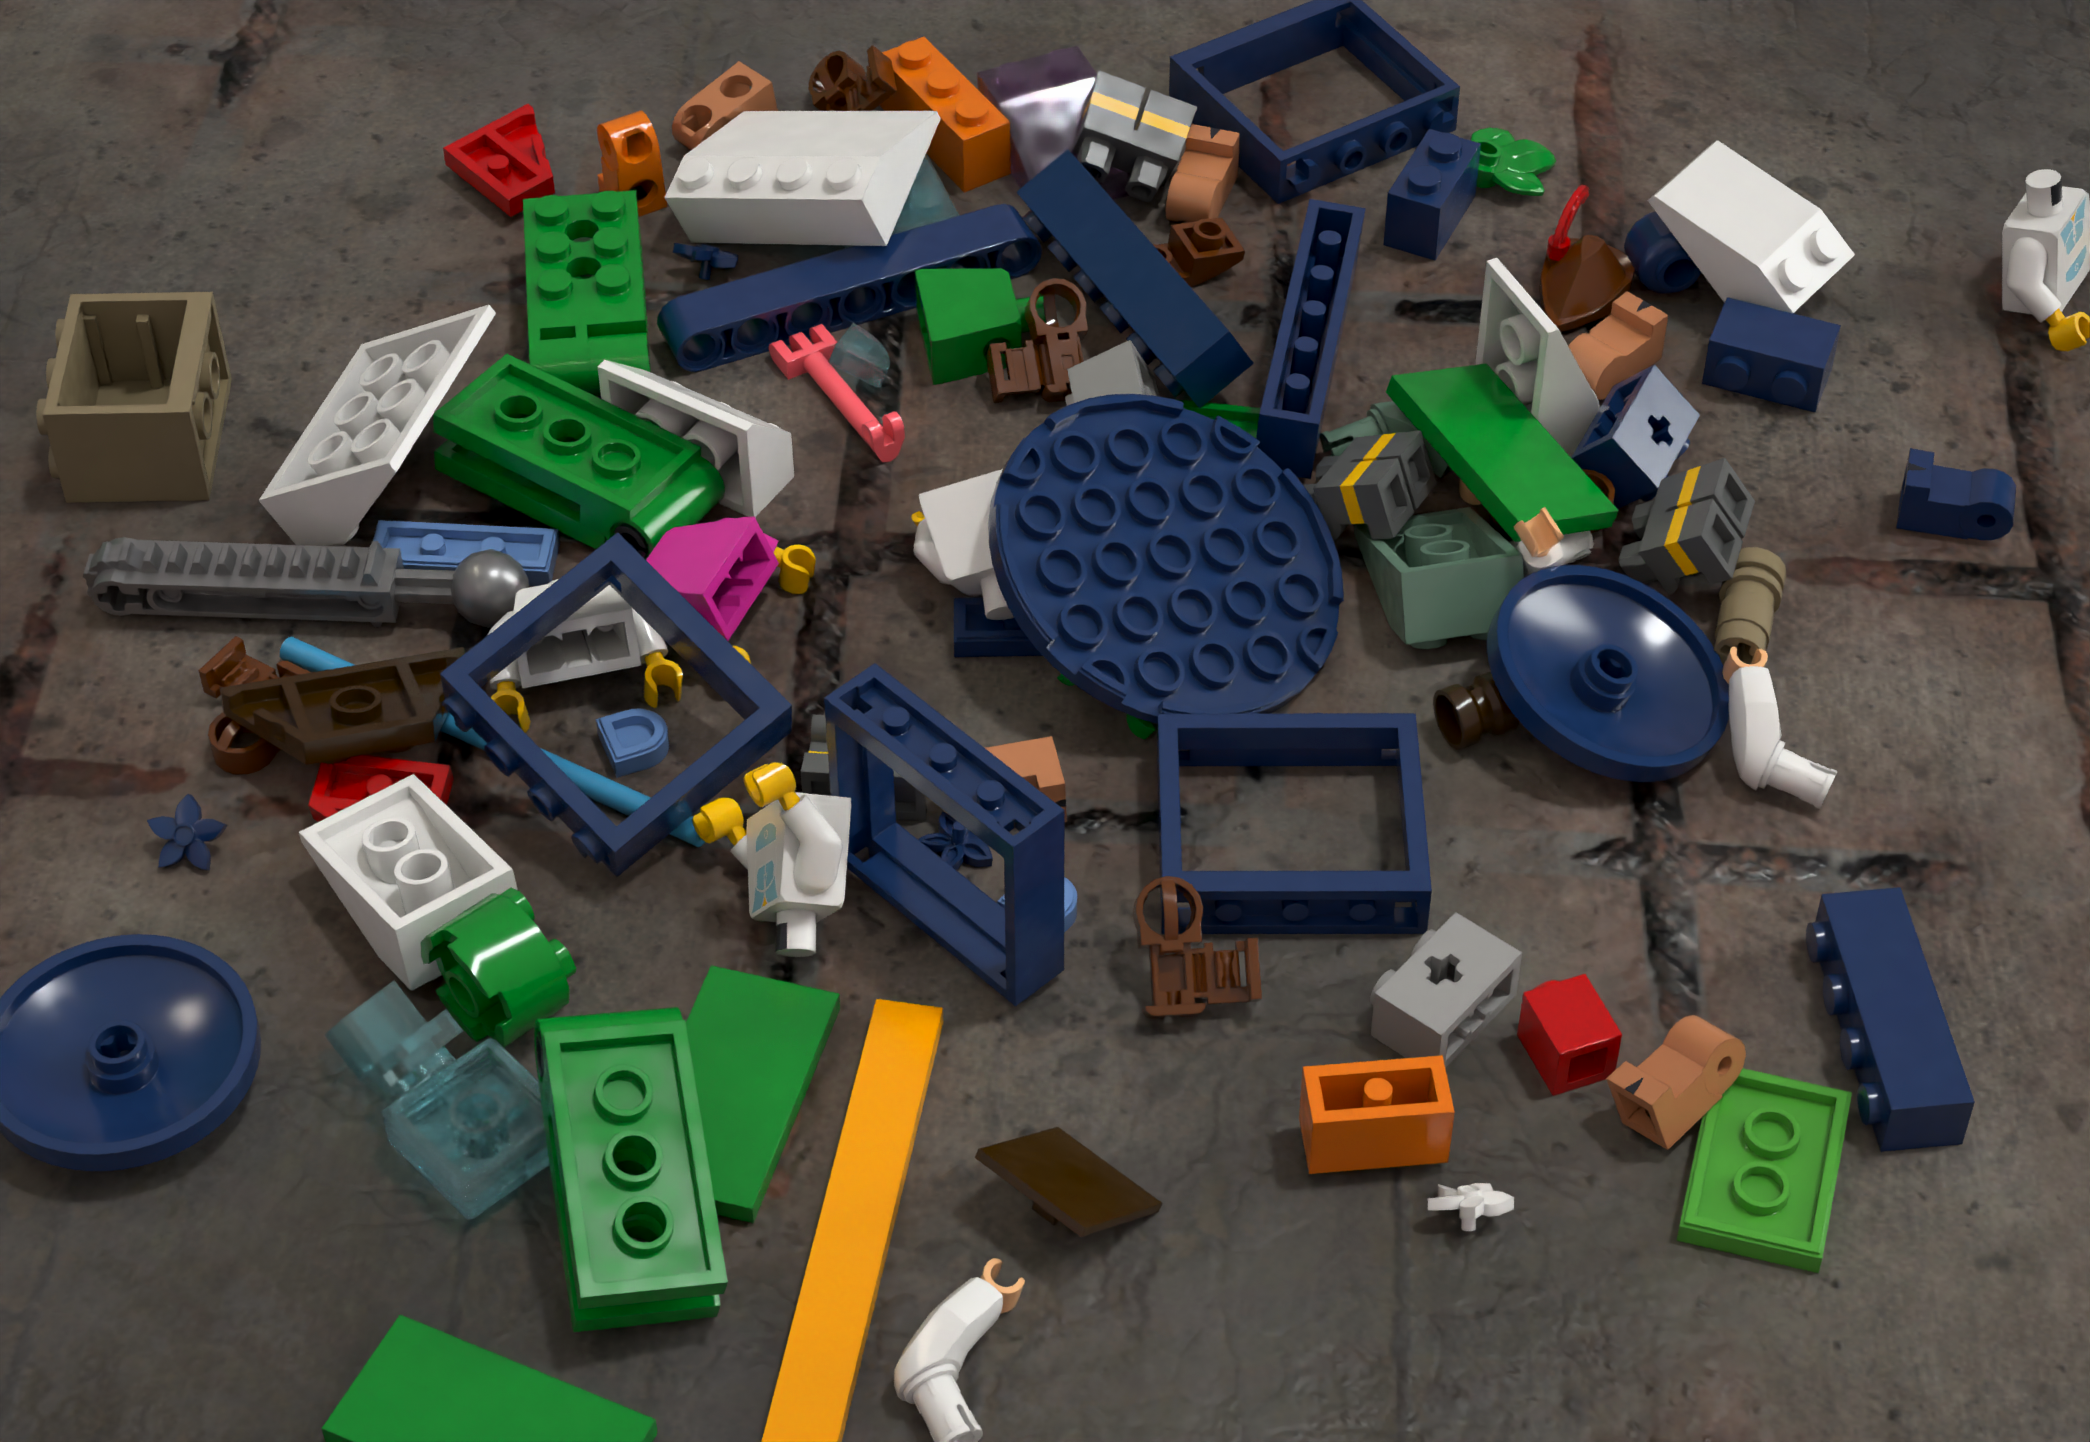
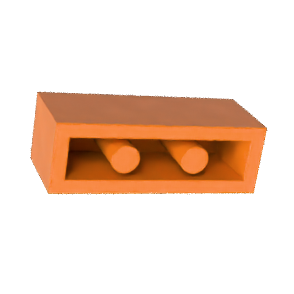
M925 37L905 42L898 47L882 52L892 61L897 91L881 103L880 107L884 111L938 112L941 119L926 154L964 193L1011 174L1010 121Z

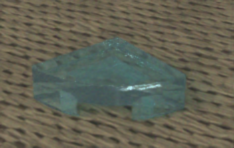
M855 323L849 327L835 345L829 359L831 365L876 388L882 386L890 366L889 356L883 345L872 334Z

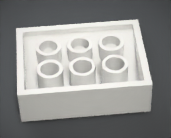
M743 111L684 155L664 198L691 243L887 246L941 118L937 111Z
M490 305L361 344L259 499V502L296 545L342 546L353 538L359 529V522L401 466L494 318L496 312Z

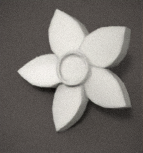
M1474 1183L1459 1186L1457 1190L1438 1184V1197L1428 1198V1210L1460 1209L1461 1229L1464 1231L1476 1230V1218L1479 1216H1499L1514 1210V1197L1504 1192L1493 1191L1491 1183Z

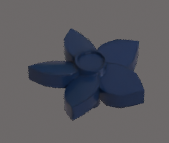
M674 243L673 253L682 258L691 260V262L702 261L698 277L701 279L710 280L712 267L735 268L738 263L739 255L719 250V247L711 245L691 246Z
M187 794L177 805L175 818L161 816L147 820L154 834L169 840L160 852L158 868L173 866L186 855L194 866L210 871L211 855L204 842H212L219 838L225 831L227 824L215 819H201L200 805L191 794Z
M943 811L938 821L940 833L927 834L918 839L933 852H942L941 858L955 870L961 866L963 861L974 867L992 866L993 857L989 846Z

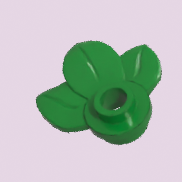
M1500 128L1480 129L1472 134L1470 141L1481 143L1477 187L1490 188L1497 183L1512 193L1543 196L1544 187L1535 175L1550 170L1555 166L1557 160L1550 150L1532 140L1520 139L1515 141L1509 131Z

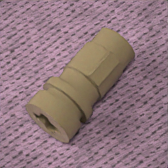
M1758 547L1742 548L1733 578L1721 583L1719 591L1721 606L1714 634V651L1719 655L1723 666L1731 647H1737V656L1742 662L1751 664L1756 649L1766 650L1769 644L1774 615L1779 609L1782 600V591L1787 574L1783 561L1769 550Z

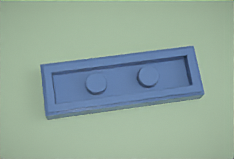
M378 520L373 541H378L382 548H400L404 569L455 571L459 563L472 553L493 549L511 555L522 565L528 577L529 586L545 585L552 581L560 547L558 529Z

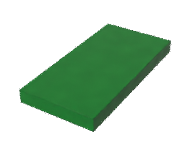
M1487 363L1391 376L1386 390L1388 396L1417 430H1421L1424 438L1514 542L1521 541L1514 526L1521 520L1524 523L1531 520L1544 507H1546L1563 535L1612 527L1619 510Z
M710 966L686 1021L717 1215L754 1223L840 1011L839 993Z
M401 1314L322 1427L325 1442H653L658 1434L656 1419Z

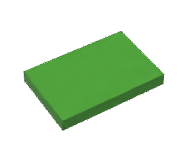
M1742 1068L1738 1078L1722 1094L1723 1097L1702 1117L1676 1241L1819 1273L1852 1092Z

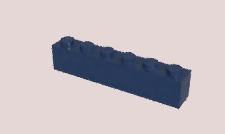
M1069 149L1064 151L1016 192L1030 209L1022 218L1043 243L1051 236L1055 239L1047 247L1068 272L1072 271L1076 266L1081 269L1073 278L1094 303L1104 296L1107 301L1099 308L1121 334L1129 327L1134 331L1126 340L1132 341L1144 362L1149 365L1156 358L1161 364L1153 372L1175 398L1185 391L1200 409L1254 364L1225 325Z
M1309 199L1260 409L1256 439L1260 441L1257 447L1283 471L1289 468L1296 477L1311 479L1356 270L1366 208Z

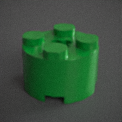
M512 887L501 894L491 893L427 935L420 942L423 964H430L436 960L446 982L435 990L454 1020L474 1041L478 1042L485 1036H490L492 1038L490 1042L493 1052L497 1053L535 1027L536 1019L549 1018L569 1003L570 989L567 979L576 973V966L567 948L557 939H552L548 942L534 922V912L528 900L520 891Z

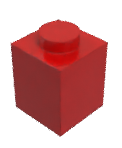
M1586 974L1562 981H1547L1538 985L1533 990L1523 992L1517 1036L1552 1096L1606 1080L1616 1070L1622 1033Z

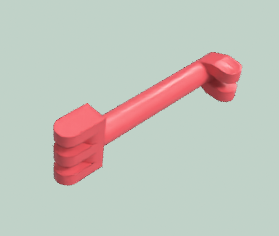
M819 324L809 329L812 343L802 332L791 335L789 343L792 351L782 340L769 344L770 356L786 378L789 380L808 372L882 462H890L898 456L905 439L904 424L900 415L896 411L888 413L882 417L883 426L830 364L839 360L838 342L824 325Z

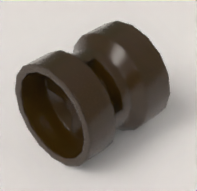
M1491 671L1476 676L1472 684L1466 688L1459 684H1453L1437 690L1433 697V709L1437 725L1444 739L1455 750L1477 744L1483 734L1502 735L1516 730L1519 726L1520 721L1503 700Z

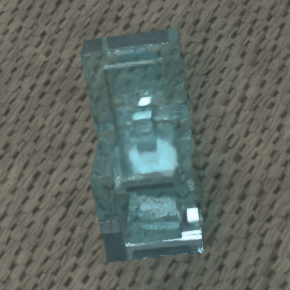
M392 981L341 1019L325 1034V1037L359 1080L387 1104L401 1110L410 1108L462 1068L445 1047L446 1044L463 1032L455 1019L445 1009L427 1023L395 981Z

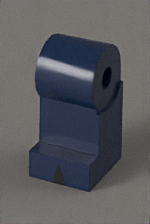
M1910 448L1900 491L1897 529L1967 540L1968 538L1995 540L2002 538L2010 532L2014 522L2016 484L2012 477L1997 469L1983 468L1971 472L1933 465L1935 452Z

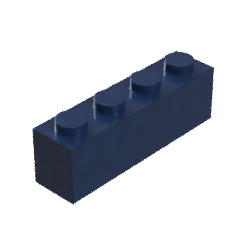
M1901 887L1821 894L1815 922L1808 923L1806 928L1807 951L1813 963L1820 962L1824 974L1823 999L1825 1008L1830 1016L1837 1015L1841 1027V1058L1847 1070L1854 1069L1859 1083L1857 1091L1858 1110L1863 1124L1872 1125L1880 1152L1963 1144L1975 1101Z

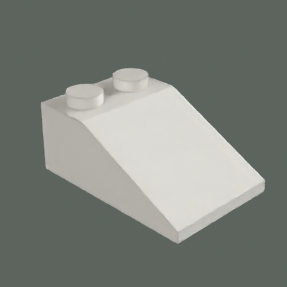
M1718 140L1707 147L1647 200L1724 303L1727 297L1794 313L1855 255L1820 208Z
M1498 258L1486 261L1475 365L1487 363L1568 454L1573 453L1600 409L1597 396L1590 387L1557 326Z
M414 774L299 832L302 844L378 957L411 991L442 975L436 960L430 964H423L420 942L427 935L491 893L501 894L511 887L518 890L513 869Z

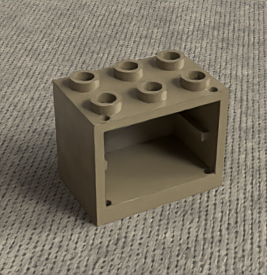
M213 292L70 294L65 318L58 319L56 323L55 336L58 349L56 358H49L46 365L47 397L38 400L36 410L39 433L41 435H48L50 441L48 455L50 474L53 479H60L66 503L210 500L232 382Z

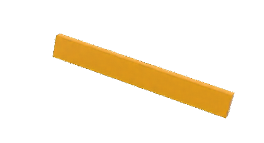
M876 999L761 1442H842L942 1031V1007Z

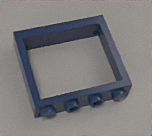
M1312 0L1170 56L1169 96L1197 106L1192 121L1193 124L1240 133L1238 166L1277 204L1417 147L1429 129L1442 133H1450L1456 130L1460 86L1362 0ZM1344 46L1400 96L1404 102L1283 151L1223 94ZM1296 161L1295 164H1292V165H1290V166H1287V164H1290V163Z
M616 533L440 673L445 698L441 704L454 717L455 725L463 732H467L472 728L487 743L484 746V750L492 763L508 777L515 772L530 787L527 794L539 812L550 821L559 817L574 833L571 835L572 842L582 856L586 858L589 855L596 864L602 861L616 877L621 875L682 822L792 732V705L619 533ZM608 585L744 719L740 725L618 826L580 790L481 688Z
M876 663L824 697L831 796L851 798L847 869L1014 1006L1019 1005L1064 971L1065 810ZM894 771L1004 858L1005 909L896 822ZM1016 828L1019 832L1013 836L1010 831ZM867 847L870 859L863 863L855 854Z
M1416 713L1158 714L1157 786L1160 878L1165 876L1178 877L1192 884L1196 889L1203 905L1202 934H1424L1427 931L1432 888ZM1179 766H1397L1406 871H1182ZM1160 888L1161 934H1164V906L1162 888ZM1176 890L1177 903H1189L1183 893ZM1395 902H1411V907H1395ZM1178 907V934L1186 931L1185 928L1190 922V907Z

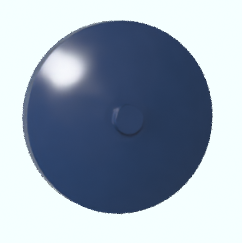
M1584 565L1554 566L1534 572L1519 581L1510 590L1494 614L1487 635V655L1491 674L1498 691L1511 712L1535 738L1577 766L1609 778L1624 781L1655 782L1668 780L1680 776L1700 764L1725 731L1729 720V684L1723 677V664L1719 655L1698 625L1682 609L1653 588L1626 575L1607 569Z
M132 934L101 938L79 944L47 958L21 976L0 998V1132L14 1146L35 1159L51 1165L81 1171H114L140 1167L163 1160L196 1144L213 1132L233 1113L249 1090L258 1069L261 1055L260 1026L251 994L245 983L228 963L214 953L193 943L167 936Z

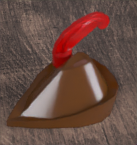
M1580 185L1574 191L1561 214L1555 234L1549 237L1547 253L1541 272L1539 292L1542 310L1560 332L1580 327L1610 315L1613 301L1626 291L1630 292L1635 274V269L1628 256L1622 251L1607 245L1600 237L1585 235L1579 239L1567 236L1580 205L1584 204L1589 196V187L1585 185Z

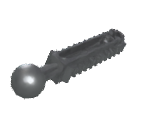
M123 537L103 542L101 548L95 554H89L83 573V578L86 579V585L88 586L87 594L89 597L92 598L95 605L101 610L113 615L147 614L371 622L374 627H381L382 622L396 623L400 602L454 604L458 612L470 623L491 628L507 612L514 611L516 592L529 588L528 577L522 565L511 555L493 549L472 553L459 563L455 571L404 569L400 548H382L378 541H372L370 547L156 541Z

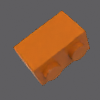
M1443 1055L1303 1067L1299 1121L1309 1174L1448 1163L1455 1111Z

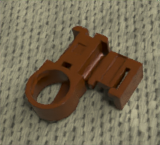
M872 45L867 49L869 65L866 66L867 72H865L864 68L845 52L839 50L828 54L817 64L809 80L808 90L812 95L813 105L820 111H873L897 91L891 59Z
M1052 278L1041 282L1035 287L1025 307V320L1030 330L1031 340H1025L1024 348L1007 349L1006 342L994 343L989 345L985 353L994 403L1002 402L1006 395L1040 392L1041 386H1045L1041 396L1047 402L1065 401V396L1072 393L1071 389H1067V386L1070 385L1067 369L1084 362L1080 341L1084 339L1088 332L1086 301L1083 293L1075 284L1065 279ZM1055 294L1066 298L1073 306L1075 319L1071 325L1059 327ZM1041 296H1043L1046 323L1038 316L1036 310V302ZM1000 354H1004L1009 380H1005Z
M237 636L198 670L203 691L216 699L221 695L220 688L311 673L289 661H281L277 663L278 677L276 669L248 656L243 639ZM221 713L210 724L208 738L216 765L223 771L235 775L254 773L269 765L281 749L262 737L251 746L230 748L236 735L253 732L227 717L224 713Z
M1165 876L1154 879L1141 890L1134 902L1132 916L1137 929L1138 949L1149 948L1152 1006H1145L1142 1009L1143 1014L1150 1019H1160L1175 1015L1180 1017L1197 1016L1206 1007V1003H1195V998L1200 997L1207 998V1005L1260 1001L1262 999L1258 938L1236 941L1235 950L1213 951V942L1204 943L1203 948L1191 949V946H1198L1202 942L1201 921L1203 905L1199 893L1192 884L1178 877ZM1158 888H1162L1164 936L1153 931L1145 922L1143 915V906L1148 898L1147 894ZM1176 890L1183 893L1191 909L1190 922L1185 928L1186 931L1178 935ZM1239 952H1244L1246 986L1241 987Z

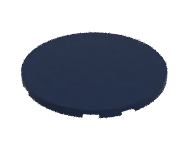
M1111 394L1088 398L1070 404L1049 415L1041 425L1036 427L1026 438L1022 439L1006 462L995 485L988 519L989 548L999 588L1012 615L1034 647L1055 669L1092 697L1116 710L1158 724V714H1271L1297 696L1322 668L1332 651L1338 635L1336 628L1339 619V605L1343 602L1344 591L1339 556L1331 532L1318 506L1296 475L1289 468L1283 471L1257 447L1260 441L1240 427L1218 415L1213 420L1183 408L1184 403L1175 399L1143 394Z

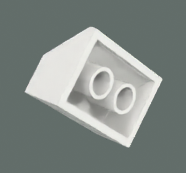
M604 360L597 366L601 399L701 447V457L714 465L725 485V495L719 504L748 517H756L794 477L790 432L646 370Z

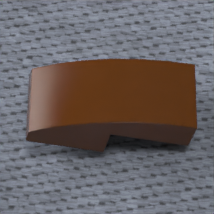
M1222 217L1171 225L1168 243L1153 244L1190 287L1201 284L1227 271L1241 262L1245 254L1244 248Z

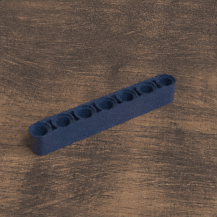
M1008 204L994 205L891 235L887 246L856 245L677 297L662 307L657 317V326L679 366L691 372L704 371L768 352L769 344L778 340H782L788 346L790 345L789 337L799 332H802L808 339H811L809 329L819 324L824 325L832 333L916 308L915 270L1002 268L1009 272L1010 279H1015L1029 273L1036 267L1041 259L1042 248L1040 242L1013 206Z

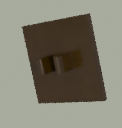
M1059 1127L979 1148L975 1155L978 1161L1033 1201L1032 1210L1052 1225H1056L1060 1221L1080 1237L1157 1213L1163 1204Z

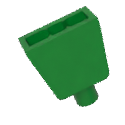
M1002 268L915 270L916 314L933 385L988 373L985 353L990 344L1006 342L1007 349L1022 348L1021 333L1030 332L1025 320V307L1030 297L1015 298L1009 272ZM1041 296L1036 302V310L1038 316L1046 323L1043 296ZM1000 354L1003 369L1007 368L1004 354Z

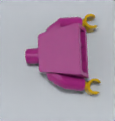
M755 516L735 519L723 518L715 522L674 527L665 532L646 560L727 641L776 567L780 568L778 579L780 586L790 593L802 594L808 589L809 578L813 577L816 564L814 553L805 545H791L785 550L777 547L779 540L763 533ZM733 646L751 664L748 653L743 648Z

